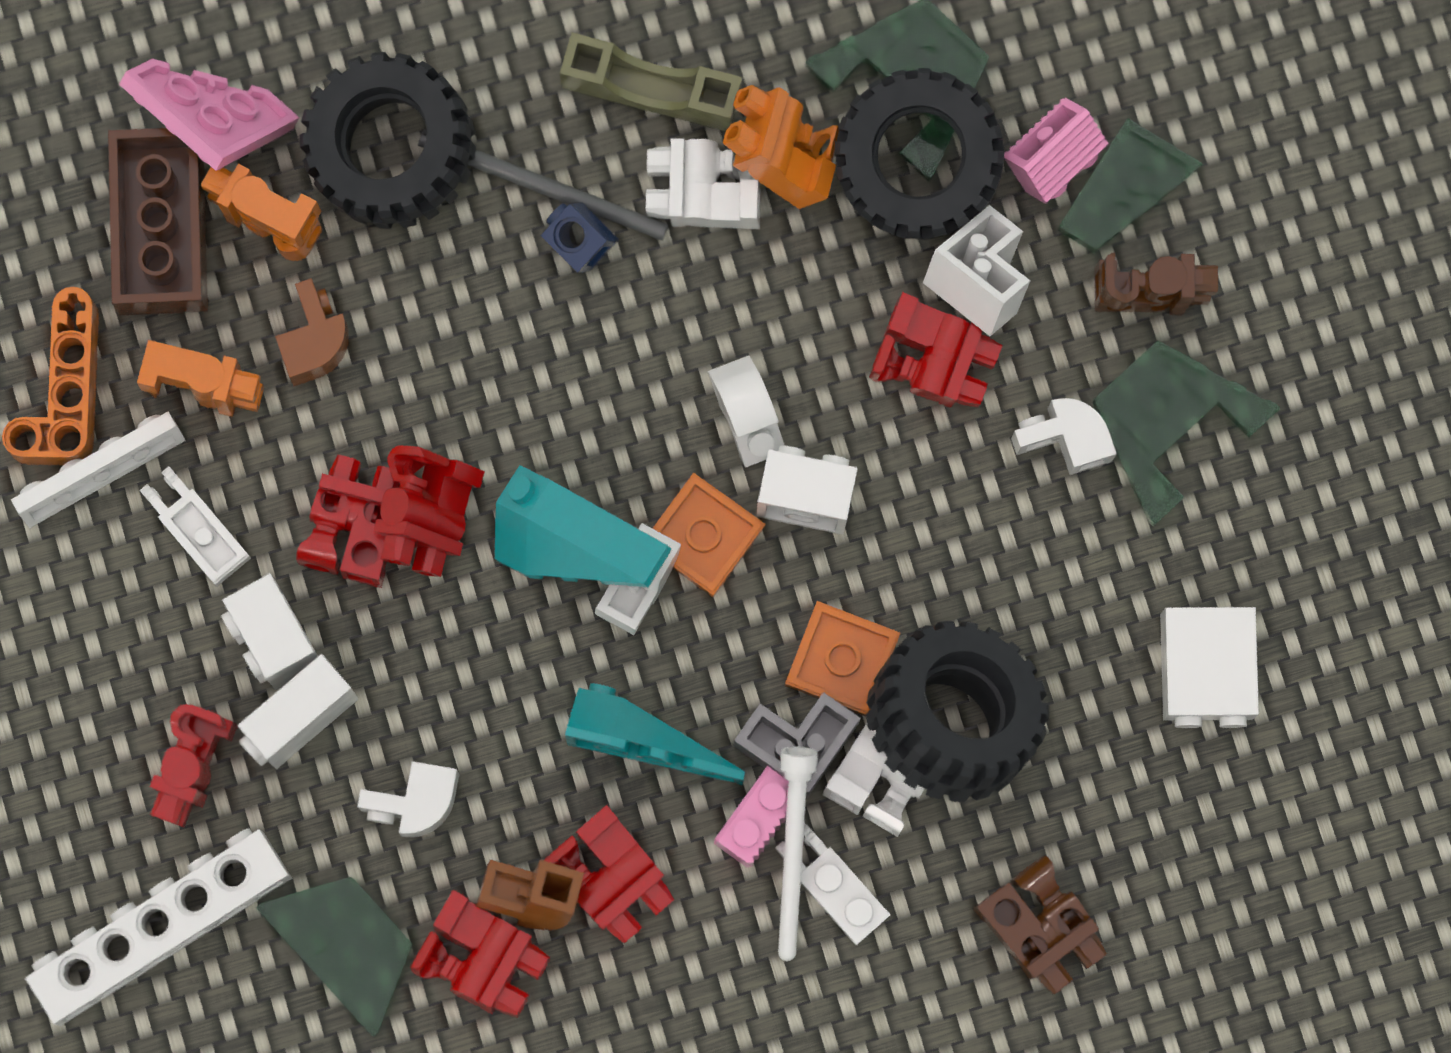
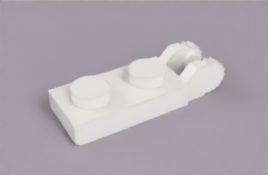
M168 466L161 473L166 483L181 496L177 502L167 508L162 502V497L148 484L140 489V492L160 514L158 518L217 587L249 561L251 557L193 489L189 490Z
M804 823L803 842L810 846L819 857L808 867L802 862L801 884L857 946L884 922L890 914L831 847L827 849L819 837ZM782 841L778 846L775 847L777 852L782 856L783 859L785 847L784 841Z

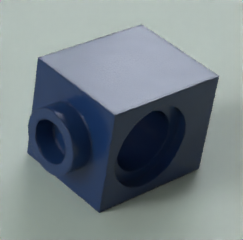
M565 203L561 204L549 215L546 220L549 227L541 234V237L577 273L591 271L619 240L583 203H570L568 206ZM574 223L580 224L584 230V240L580 246L574 245L570 240L569 231Z

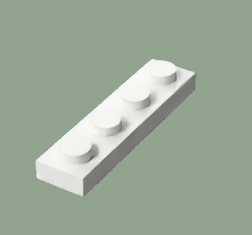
M166 412L162 415H153L144 419L138 425V429L123 437L108 439L100 445L98 451L88 457L71 460L60 468L59 473L47 480L35 481L25 486L20 491V495L11 499L20 517L31 528L186 441L170 413Z

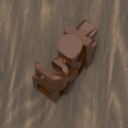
M1113 252L1105 260H1099L1094 269L1095 312H1160L1169 308V315H1183L1189 305H1208L1211 302V295H1216L1218 292V265H1195V254H1181L1178 259L1170 256L1160 257L1144 273L1138 269H1131L1130 272H1117L1116 254Z
M1044 855L1016 875L1010 882L1001 886L976 905L973 910L1002 942L1029 979L1036 978L1051 994H1056L1073 981L1059 961L1062 957L1072 950L1085 969H1088L1105 957L1107 953L1100 939L1095 934L1099 927L1090 918L1072 891L1061 893L1054 876V864L1049 857ZM1014 887H1020L1037 895L1035 898L1043 906L1042 912L1035 917Z

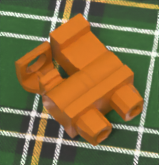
M753 85L740 89L736 93L733 106L746 116L745 123L741 120L732 123L726 130L723 144L736 154L733 166L742 172L748 170L754 179L798 209L828 199L836 164L832 160L835 152V141H837L839 134V125H833L818 132H812L813 126L801 122L804 109L802 103L797 99L789 97V93L784 89L778 87L765 92ZM830 139L827 149L819 156L821 147Z
M240 164L236 166L233 172L225 168L216 171L210 167L201 183L202 189L209 192L207 196L209 201L219 206L228 223L239 228L242 222H244L246 228L260 237L273 235V242L276 248L287 260L301 261L306 258L322 232V226L318 220L322 211L316 200L301 193L297 202L293 203L270 191L265 181L253 176L250 169Z
M148 340L137 380L141 391L149 392L154 398L159 395L162 383L178 388L190 389L200 405L206 408H217L220 414L233 417L235 407L258 412L264 391V385L260 383V375L242 371L236 358L223 356L221 363L217 358L208 354Z

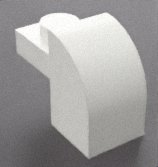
M749 355L708 371L720 409L730 425L745 468L766 460L769 449L778 451L779 446H785L770 396Z
M1061 398L1051 400L1048 407L1051 419L1045 420L1044 415H1038L1023 420L1019 423L1020 429L1015 430L1011 438L1016 455L1059 442L1070 475L1110 463L1116 456L1109 430L1101 415L1090 405L1075 399Z
M641 523L639 530L668 545L672 551L649 588L609 585L595 610L597 616L632 635L636 633L652 603L654 604L673 569L681 547L680 543Z
M412 761L406 797L361 789L357 807L362 812H368L366 819L368 821L393 825L394 817L401 818L399 834L402 837L426 835L437 829L449 816L455 800L459 772L453 768Z

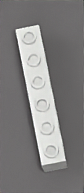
M247 828L237 833L226 842L229 848L216 857H213L211 853L201 856L188 865L187 868L190 873L180 880L174 882L173 878L170 877L149 890L150 899L137 907L133 902L124 905L110 915L113 922L98 932L95 927H91L71 940L74 947L62 955L58 956L54 951L36 961L32 965L35 972L25 977L52 1023L62 1026L291 880L290 873L264 832L258 829L252 833ZM236 862L243 863L247 872L243 883L235 887L227 886L223 877L227 866ZM203 887L208 895L206 905L199 911H189L185 905L186 894L192 888ZM155 912H165L169 920L167 930L162 935L151 936L146 928L148 918ZM124 936L130 945L129 953L124 959L113 961L108 955V945L115 937ZM85 961L90 967V977L85 984L74 986L69 979V970L74 963Z

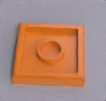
M693 472L652 529L681 544L673 569L714 597L765 528L766 524Z
M817 601L785 686L816 698H820L824 692L848 710L866 717V714L871 709L867 705L869 690L874 685V678L892 655L900 632Z

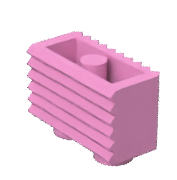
M1064 98L1060 99V104L1054 105L1053 110L1048 111L1047 116L1041 117V122L1035 123V127L1029 129L1028 134H1024L1021 140H1017L1016 145L1010 147V151L1004 152V159L1025 192L1046 204L1049 200L1062 195L1067 188V183L1081 170L1091 167L1097 161L1098 154L1109 143L1105 140V136L1090 116V112L1086 108Z
M767 766L714 839V844L745 867H753L754 860L759 858V853L764 852V845H769L770 838H773L775 831L780 829V823H785L788 780Z

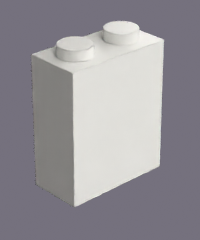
M1256 607L1165 608L1160 614L1163 720H1175L1176 728L1202 727V720H1220V727L1222 728L1246 727L1247 720H1253L1259 715Z
M321 654L237 725L245 734L239 742L261 766L268 761L277 770L358 700V697Z

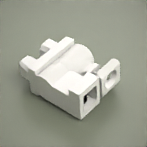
M671 139V147L647 149L648 176H670V189H647L646 213L650 217L670 219L673 227H686L688 225L696 227L760 229V182L754 179L748 170L742 172L733 166L734 152L732 150L720 151L718 143L714 140ZM720 174H726L729 178L738 179L740 183L717 182V178Z
M866 723L841 765L827 784L823 795L858 815L880 776L885 777L891 785L881 802L869 804L863 817L898 837L904 827V822L902 821L904 807L910 797L919 799L924 788L917 786L914 790L903 782L906 777L898 770L893 773L884 763L887 756L884 752L878 753L871 740L876 731H870Z

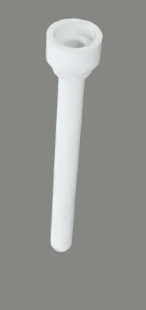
M787 747L781 750L780 769L784 772V778L788 780L778 946L779 957L784 961H790L796 956L807 781L812 779V773L817 771L818 752L806 747Z

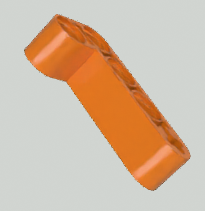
M64 288L58 292L53 301L48 416L15 418L8 422L3 429V445L13 458L20 463L28 465H64L71 460L84 459L92 454L94 447L99 313L98 308L88 293L81 288ZM76 303H80L85 310L78 311L76 315V326L81 332L74 331V322L67 313V311L75 309ZM75 345L84 347V355L81 360L72 364L64 362V353L68 348ZM75 388L82 390L83 396L79 404L74 407L62 406V397L68 390ZM27 431L35 432L36 440L31 448L24 451L16 449V439L20 434ZM70 432L79 433L81 440L77 448L72 451H62L60 449V441L64 435Z

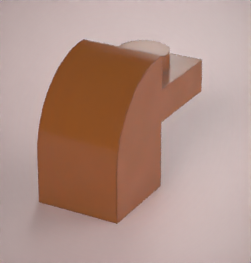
M312 278L295 284L309 325L275 336L293 386L320 378L334 370L342 361L349 342L348 326L343 313L326 319L327 315L333 314L325 288L316 290Z
M490 859L486 867L476 907L517 918V926L538 930L560 929L569 923L574 914L584 873L542 860L539 861L535 871L532 872Z

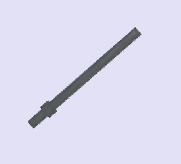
M425 129L418 142V146L422 148L425 146L427 130ZM479 150L475 152V160H468L467 166L469 165L566 204L583 203L597 216L661 241L664 240L669 224Z

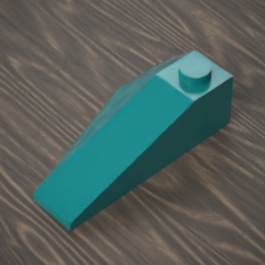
M519 465L496 502L495 560L528 578L543 579V576L561 577L564 581L577 582L578 579L599 580L601 583L608 585L649 588L672 551L663 542L550 479Z
M590 683L589 690L578 688L565 732L567 745L743 785L745 771L628 700L615 696V688Z

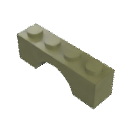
M571 32L560 71L561 88L722 131H726L733 123L736 113L733 103L736 93L742 89V77L702 66L691 69H678L653 64L624 52L614 43Z

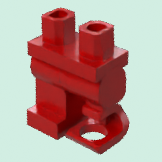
M902 292L895 304L869 378L878 383L889 380L901 382L906 380L910 382V392L917 396L937 401L939 404L949 408L955 402L978 408L983 400L988 383L966 375L969 366L973 362L992 370L997 362L1002 345L990 337L982 335L983 331L974 323H969L960 317L944 313L918 302V298ZM895 341L924 352L922 358L916 360L909 355H906L905 358L900 357L894 348Z
M396 446L390 451L387 461L392 479L400 483L399 488H389L385 491L380 511L382 519H376L373 532L385 536L381 560L397 565L410 566L413 551L416 548L412 571L425 576L441 577L446 556H460L463 543L459 541L465 531L466 522L464 514L472 488H481L485 471L459 460L445 458L418 446ZM424 466L422 478L414 475Z
M337 455L329 475L322 473L319 489L309 516L310 522H313L316 528L299 545L296 555L297 563L300 566L338 575L340 568L343 579L382 588L387 561L381 560L385 536L377 534L373 530L376 519H382L380 511L385 491L389 488H399L400 483L392 479L390 468L385 466H377L372 486L357 483L361 462L354 458ZM344 530L350 532L340 567L334 545L337 542L338 532Z
M191 704L180 705L172 712L170 717L171 732L178 738L175 747H170L165 752L160 769L162 777L154 774L149 786L159 792L150 815L183 828L186 825L192 806L204 807L208 795L202 793V791L207 788L211 780L209 765L219 739L223 738L232 742L238 727L236 723L223 718L219 714Z
M606 805L575 832L601 862L602 868L597 872L591 873L586 865L581 862L578 842L573 836H570L543 861L583 872L584 875L577 904L601 930L606 927L612 935L626 943L643 928L627 910L632 903L640 897L655 915H658L674 901V898L666 884L661 880L664 874L621 824L608 805Z
M453 890L433 924L434 932L431 931L414 959L410 967L411 971L423 979L440 978L450 981V991L453 994L479 1006L490 1014H493L496 1009L501 1013L518 1018L527 1003L529 994L511 985L512 978L516 971L520 970L539 980L550 961V957L532 944V936L518 930L486 910L476 907L474 903L469 901V898ZM438 935L471 952L468 958L461 961L453 955L449 956Z

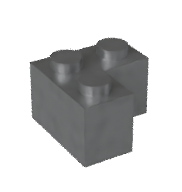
M824 692L798 729L762 704H759L735 738L734 747L762 767L766 768L768 766L783 777L784 772L780 769L781 750L783 748L806 747L816 750L818 752L817 771L812 773V779L807 781L806 797L808 798L858 726L861 718Z

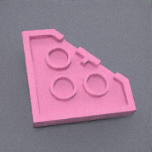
M151 59L126 71L119 83L122 88L133 96L138 104L144 106L172 134L179 137L198 154L203 162L209 164L216 171L292 131L300 118L268 89L251 85L249 91L227 86V78L194 70L191 76L170 71L169 63L156 59Z

